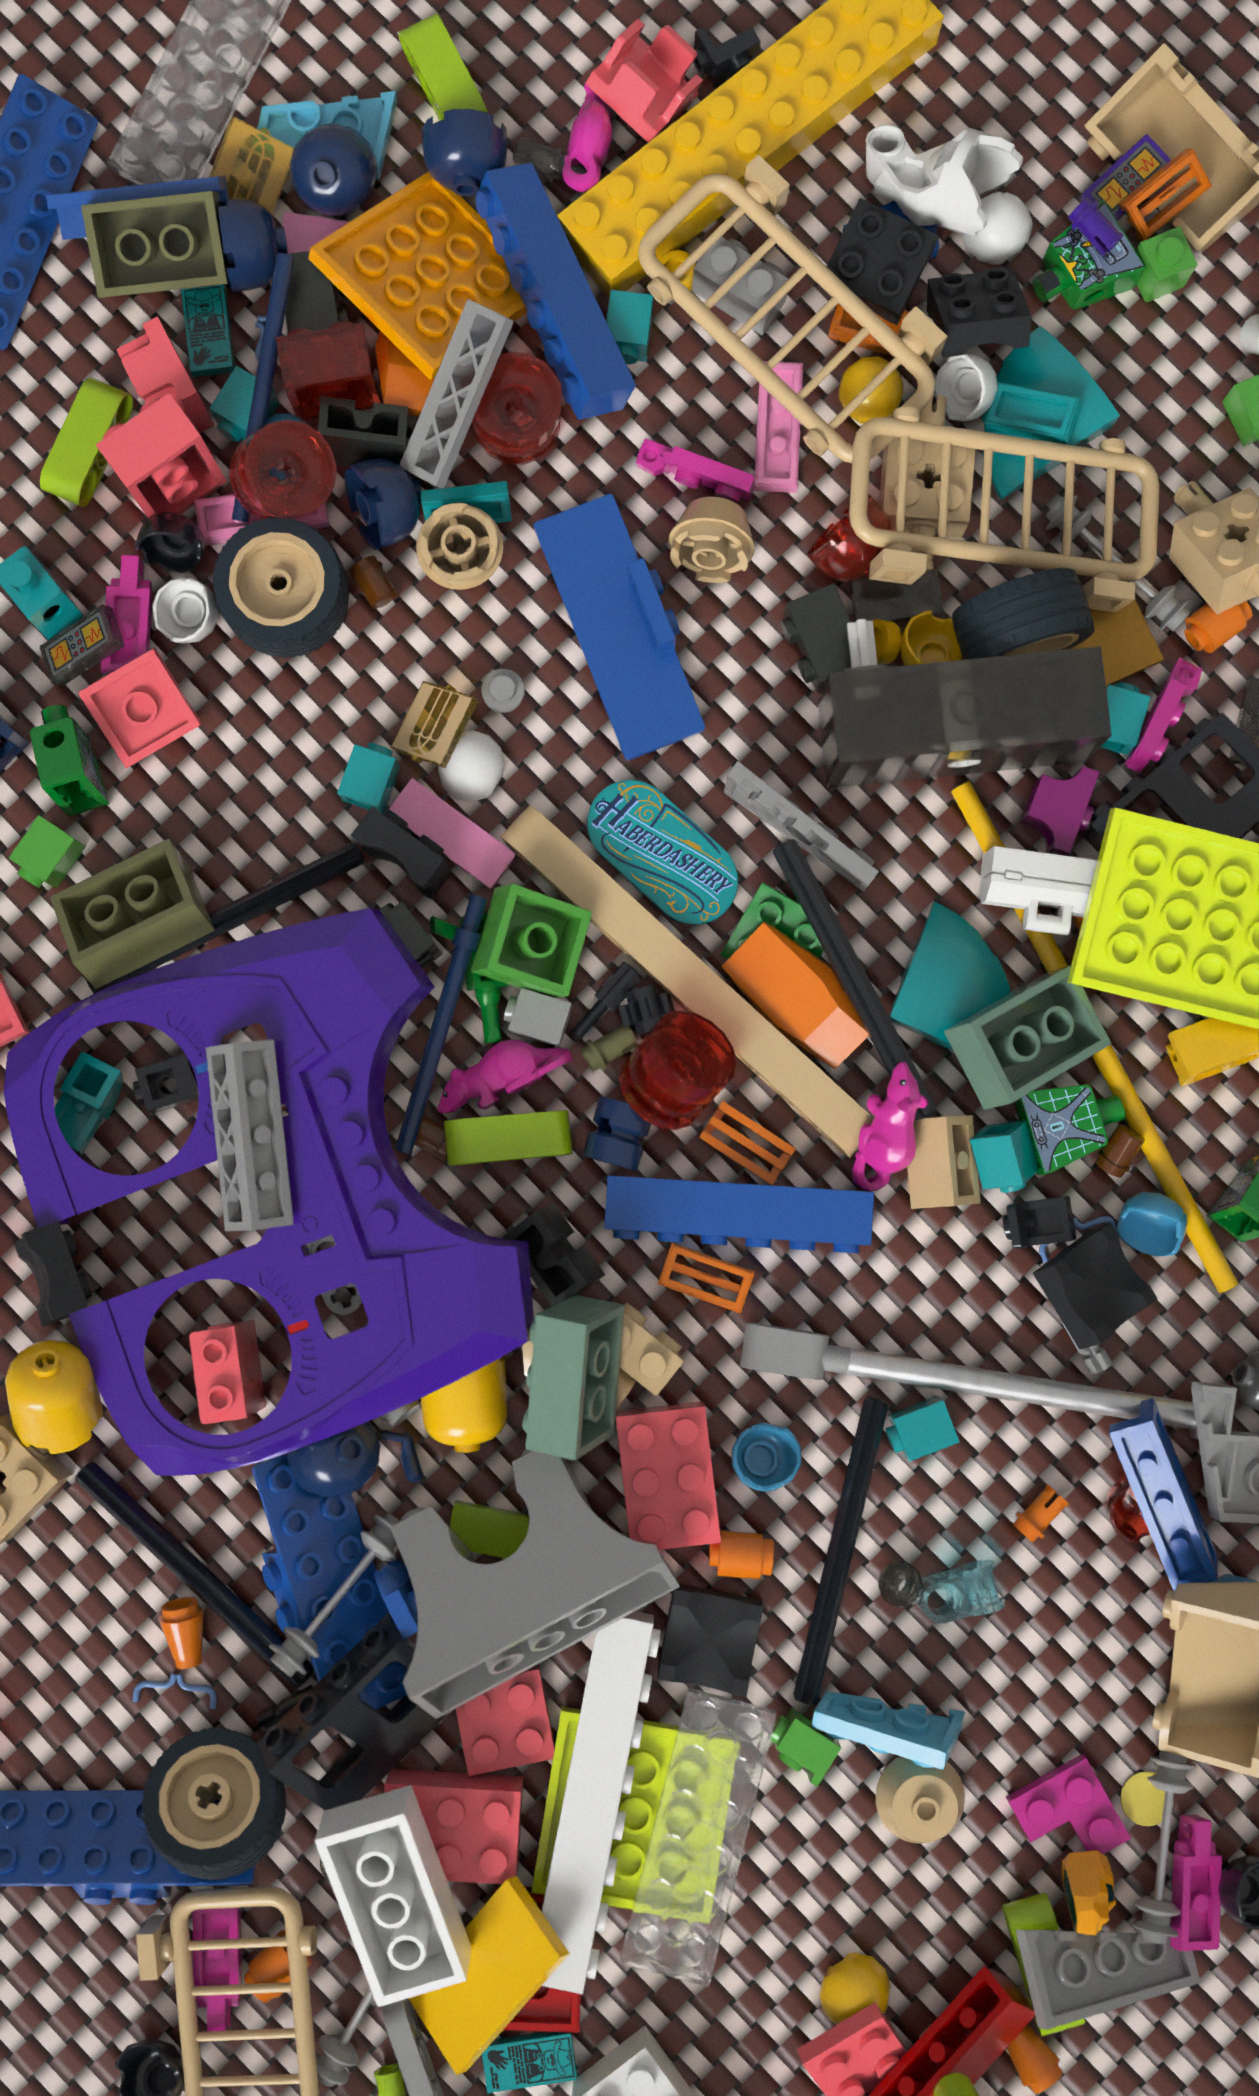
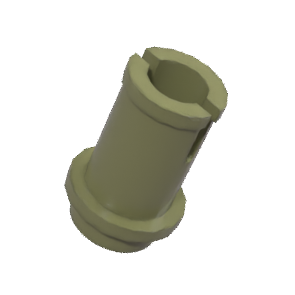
M621 1024L620 1027L594 1042L590 1039L587 1040V1046L581 1048L580 1051L593 1072L599 1068L604 1071L607 1069L606 1064L630 1050L638 1048L639 1045L629 1026L623 1027V1024Z

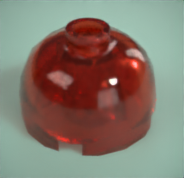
M868 494L867 517L870 524L879 529L893 531L887 513ZM850 506L843 512L845 516L835 525L831 523L807 552V557L820 571L828 577L841 582L854 581L864 574L869 577L870 562L884 549L866 544L855 534L850 523Z

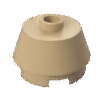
M703 497L692 501L669 535L670 558L673 565L677 569L680 565H684L686 568L695 571V579L702 582L724 583L730 581L732 573L741 569L744 572L746 571L748 562L752 559L755 551L745 511L733 501L720 497Z
M452 503L435 510L422 525L416 544L417 557L423 571L435 583L449 589H470L484 583L497 570L503 554V539L497 524L487 513L465 503Z
M899 1756L888 1764L881 1774L876 1787L875 1800L879 1817L892 1834L910 1843L924 1844L940 1840L955 1828L963 1814L965 1791L959 1774L950 1763H946L944 1770L936 1767L925 1768L915 1764L911 1759Z

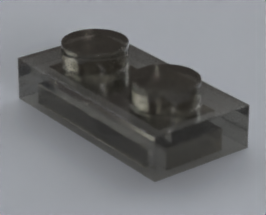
M937 569L926 570L912 585L871 579L851 581L850 583L855 622L859 619H866V621L881 619L892 622L910 620L912 617L927 610H931L933 616L943 613Z

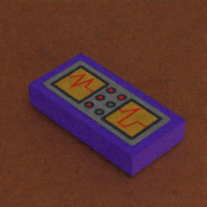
M1146 133L1084 191L1080 199L1083 201L1088 198L1092 203L1104 200L1118 222L1127 213L1121 210L1118 203L1164 167L1171 159Z

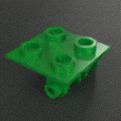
M762 882L720 954L729 959L764 921L819 958L824 949L800 904Z

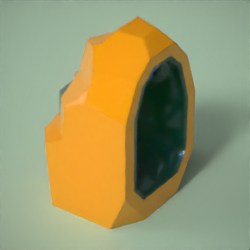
M1097 1850L1072 1852L1063 1859L1061 1871L1069 1914L1077 1932L1096 1936L1102 1930L1103 1925L1109 1921V1911L1116 1905L1112 1871L1107 1856Z

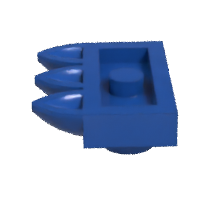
M396 1559L395 1561H389L390 1565H383L382 1571L377 1570L374 1572L380 1594L403 1639L418 1632L417 1604L407 1567L404 1562Z

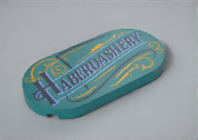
M624 780L613 783L596 796L590 806L587 818V828L591 844L607 863L660 911L673 921L687 925L710 923L719 919L727 912L734 901L738 888V874L732 858L666 796L652 785L637 780Z

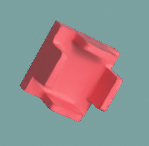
M638 18L618 36L604 61L592 71L585 84L649 143L691 106L699 94L697 89L703 82V79L696 74L690 81L687 82L685 80V74L696 59L697 52L669 25H665L659 31L652 45L649 46L639 37L645 24Z
M158 316L143 323L142 326L146 331L143 336L117 348L121 362L139 397L147 403L151 399L162 398L170 393L193 426H196L199 433L215 426Z

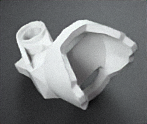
M879 125L873 128L866 138V175L868 180L874 185V194L897 202L902 212L918 226L937 225L970 237H977L978 232L984 230L987 225V216L981 209L982 201L980 196L999 188L1011 178L1013 172L1019 170L1023 162V156L1015 149L1014 144L1001 137L972 128H967L951 141L920 154H915L905 140L904 133L894 125Z

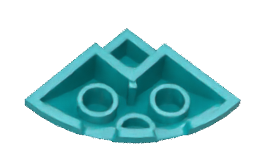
M1041 326L1030 333L1029 347L1014 348L1002 363V368L996 377L997 382L1080 397L1083 404L1069 445H1086L1112 429L1120 416L1087 370L1055 337ZM988 410L982 415L981 422L985 421ZM984 424V432L996 433V434H1002V435H1009V436H1016V437H1022V438H1029V439H1035V440H1042V441H1048V440H1043V439H1038V438H1033V437H1028V436H1023V435H1018V434H1013V433H1008V432H1003V431L988 429V428L985 426V424ZM993 452L991 483L1002 501L1024 487L1025 456ZM1034 458L1033 481L1063 462Z
M933 902L900 980L901 984L888 1012V1016L892 1023L924 1036V1039L953 1051L944 1031L1010 994L1011 989L998 957L993 954L987 943L981 938V934L961 916L936 902Z

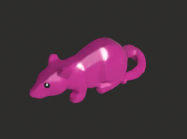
M586 84L584 86L586 96L571 128L568 155L565 156V165L562 170L566 184L579 192L587 191L599 182L601 168L607 160L612 141V108ZM582 164L586 169V173H576L571 169V166Z
M510 1039L499 1042L483 1056L478 1064L468 1068L466 1071L457 1068L451 1071V1079L442 1092L437 1111L445 1114L453 1113L470 1099L480 1098L478 1106L480 1109L486 1110L499 1103L498 1093L506 1090L508 1094L514 1095L541 1080L542 1075L573 1061L572 1053L568 1048H537L521 1040Z
M900 1062L894 1068L887 1088V1097L883 1102L879 1095L876 1094L870 1095L867 1100L868 1110L876 1117L871 1125L866 1123L860 1129L858 1151L855 1154L856 1160L852 1170L854 1183L866 1191H876L885 1187L890 1180L891 1174L908 1167L915 1157L916 1139L913 1126L915 1114L918 1108H925L928 1105V1100L919 1093L917 1080L912 1075L906 1062ZM866 1162L876 1172L875 1176L867 1180L864 1174Z

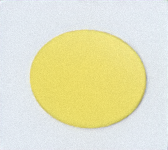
M1139 1772L1131 1776L1125 1782L1121 1791L1120 1800L1124 1813L1131 1821L1141 1826H1154L1162 1822L1165 1791L1156 1789L1147 1780L1149 1776L1157 1774L1154 1772Z

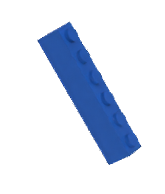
M527 163L486 171L479 191L476 194L477 211L480 217L486 220L493 236L494 248L504 259L510 272L512 287L516 292H519L527 309L529 324L537 331L541 339L545 358L548 364L554 368L559 378L565 401L571 405L578 420L623 410L636 384L533 164Z
M607 1176L604 1229H613V1238L639 1240L640 1231L657 1232V1241L683 1242L684 1234L701 1235V1244L727 1245L728 1237L745 1238V1246L771 1248L772 1239L789 1240V1249L815 1251L816 1242L833 1243V1252L859 1253L860 1245H871L874 1192Z

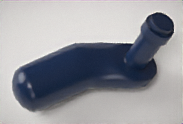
M385 1429L382 1430L380 1439L383 1441L401 1442L400 1461L407 1480L411 1483L419 1482L424 1475L412 1435L405 1429L403 1434L390 1432Z

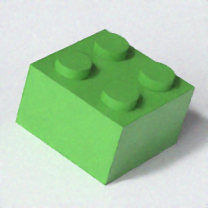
M513 883L495 888L471 972L554 998L569 996L592 911Z

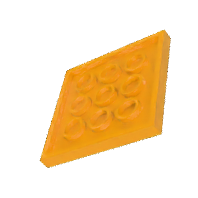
M429 172L310 248L308 259L430 380L436 377L467 299L487 307L514 322L527 313L519 292H516L512 287L510 272L502 255H499L494 248L493 236L486 221L460 195L437 183Z

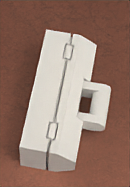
M994 846L984 853L982 857L980 879L983 880L980 881L979 887L981 904L1024 909V930L1068 935L1071 927V917L1084 916L1097 860ZM1038 906L1058 908V916L1037 914Z

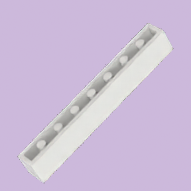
M634 1611L595 1634L542 1908L543 1915L570 1954L543 1983L542 1986L583 1994L586 1978L595 1979L600 1950L593 1949L592 1943L595 1931L604 1932L609 1905L600 1901L603 1886L612 1887L617 1858L609 1856L612 1839L621 1840L626 1812L618 1810L621 1793L630 1795L635 1766L627 1765L630 1747L639 1749L644 1721L635 1718L638 1703L648 1702L652 1675L644 1674L647 1656L656 1658L661 1630L653 1628L654 1615Z

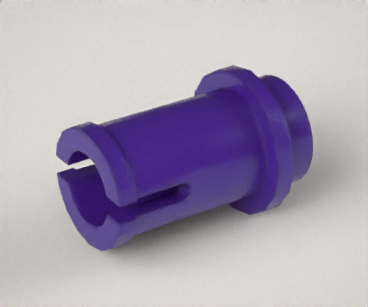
M1086 198L1068 216V219L1073 223L1071 229L1075 231L1078 228L1100 252L1099 254L1104 257L1118 244L1117 242L1124 235L1121 232L1119 233L1097 209L1100 205L1097 201L1092 203Z

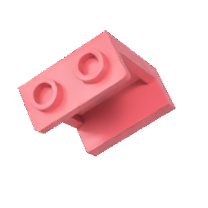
M255 1319L209 1326L208 1330L192 1332L189 1335L200 1422L202 1424L248 1418L266 1407Z

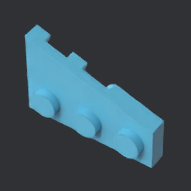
M396 91L382 92L379 98L358 100L357 95L342 97V102L317 105L314 101L262 106L257 130L294 148L305 132L319 125L333 123L345 127L349 126L356 129L369 142L377 159L376 179L380 180L397 105ZM257 134L263 141H271L268 137ZM256 136L253 147L260 142ZM265 143V157L275 159V147ZM261 144L255 151L263 156V146Z
M826 1691L814 1710L811 1727L824 1731L828 1736L835 1739H849L867 1745L878 1753H892L911 1759L921 1767H936L944 1770L962 1730L965 1711L950 1709L948 1717L926 1714V1706L909 1703L908 1709L896 1710L886 1708L885 1703L877 1698Z

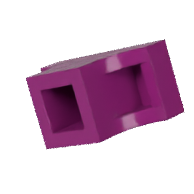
M1083 766L1071 779L1058 780L1042 774L1034 783L1020 823L1035 828L1042 834L1046 843L1045 853L1068 856L1078 830L1082 832L1086 830L1094 810L1093 807L1088 806L1099 775L1098 771Z

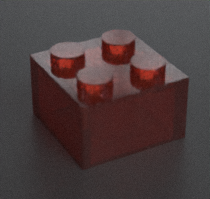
M344 321L333 324L330 329L317 331L295 329L287 333V336L276 337L284 390L296 416L303 420L319 418L320 396L356 400L355 410L361 411L373 409V402L381 403L374 357L363 323L354 324Z

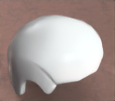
M996 192L982 198L981 209L987 216V225L984 230L978 232L977 237L962 234L967 250L979 261L1000 265L1009 257L1020 253L1029 241L1033 222L1028 207L1017 196L1008 192Z
M971 353L951 356L937 373L934 388L936 402L937 395L947 398L945 414L949 420L970 421L981 417L992 405L998 390L996 373L990 363L980 356Z
M190 577L176 578L166 583L158 590L152 606L155 627L170 641L181 644L200 642L213 632L219 619L218 605L211 590L200 581Z
M475 730L462 731L460 734H455L441 763H438L442 787L453 798L467 802L489 797L503 775L505 763L502 749L489 735Z

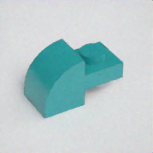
M82 1051L59 1090L62 1092V1095L54 1107L57 1123L63 1137L71 1149L83 1155L102 1120H108L123 1084V1074L120 1070Z

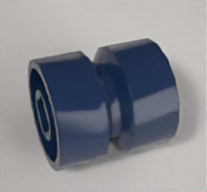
M599 1096L593 1121L598 1127L597 1130L589 1132L582 1156L638 1171L644 1150L639 1140L641 1137L648 1136L654 1112L632 1104Z

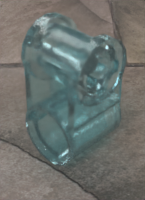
M994 1560L974 1561L963 1564L956 1569L928 1575L922 1578L914 1589V1601L917 1607L931 1621L939 1624L970 1616L990 1614L1005 1607L1004 1598L998 1596L992 1571L996 1569ZM936 1589H945L947 1592L945 1604L938 1609H930L928 1607L929 1595Z

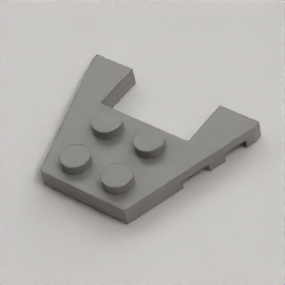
M1192 1382L1191 1390L1209 1517L1219 1522L1259 1524V1433L1231 1431L1237 1392L1236 1387L1220 1383Z

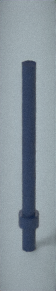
M277 253L242 461L241 466H236L233 484L237 485L232 520L249 523L254 490L260 487L262 471H259L258 467L295 257L284 253Z
M470 895L461 928L456 927L451 943L455 946L395 1150L412 1154L472 951L477 952L482 936L478 934V930L487 903L485 898Z

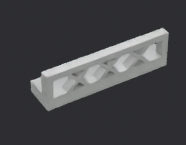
M467 299L399 466L428 483L444 489L513 325V320Z
M274 1040L237 1042L206 1047L225 1231H254L294 1225Z

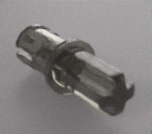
M519 138L513 152V161L519 165L532 163L537 172L549 176L548 181L554 182L557 179L565 182L562 170L567 154L564 153V148L559 147L558 150H555L527 138ZM582 164L571 166V169L576 173H586V169Z

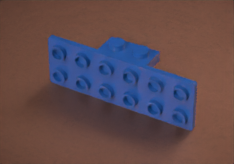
M20 74L16 78L0 117V350L8 348L59 222L57 210L48 209L46 195L71 192L98 125V120L24 74Z
M607 494L535 522L534 531L624 758L629 761L704 732V721L675 651V635L680 634L677 619L672 609L664 610L659 595L664 594L659 574L656 569L649 571L644 558H638L614 496Z
M288 1453L252 1466V1473L276 1546L275 1549L262 1554L265 1563L262 1567V1574L267 1587L274 1591L279 1607L276 1609V1619L283 1633L284 1627H297L304 1632L368 1552L362 1542L360 1532L363 1528L352 1493L343 1497L330 1498L304 1490L292 1476L287 1460ZM373 1560L311 1637L316 1642L320 1655L319 1658L311 1657L318 1682L331 1670L337 1661L342 1659L364 1637L370 1628L374 1627L386 1614H390L376 1583L374 1575L376 1569ZM399 1661L390 1662L360 1691L358 1697L374 1709H378L408 1695L403 1684V1680L408 1672L407 1666Z
M144 1790L0 1791V1886H72L78 1895L84 1898V1902L88 1904L106 1905L111 1903L112 1898H129V1902L134 1904L151 1905L157 1902V1898H171L172 1886H250L254 1882L255 1865L253 1868H249L246 1872L235 1877L231 1876L221 1880L192 1877L174 1868L156 1850L147 1834L142 1813ZM221 1799L214 1801L212 1804L218 1805Z

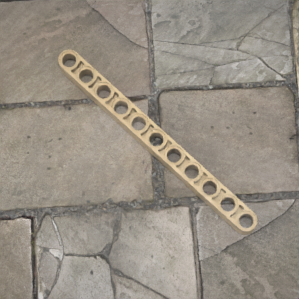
M529 805L500 836L504 843L570 904L592 911L590 922L660 987L667 993H670L673 999L845 1156L851 1158L858 1150L861 1127L866 1123L871 1125L874 1118L543 814Z

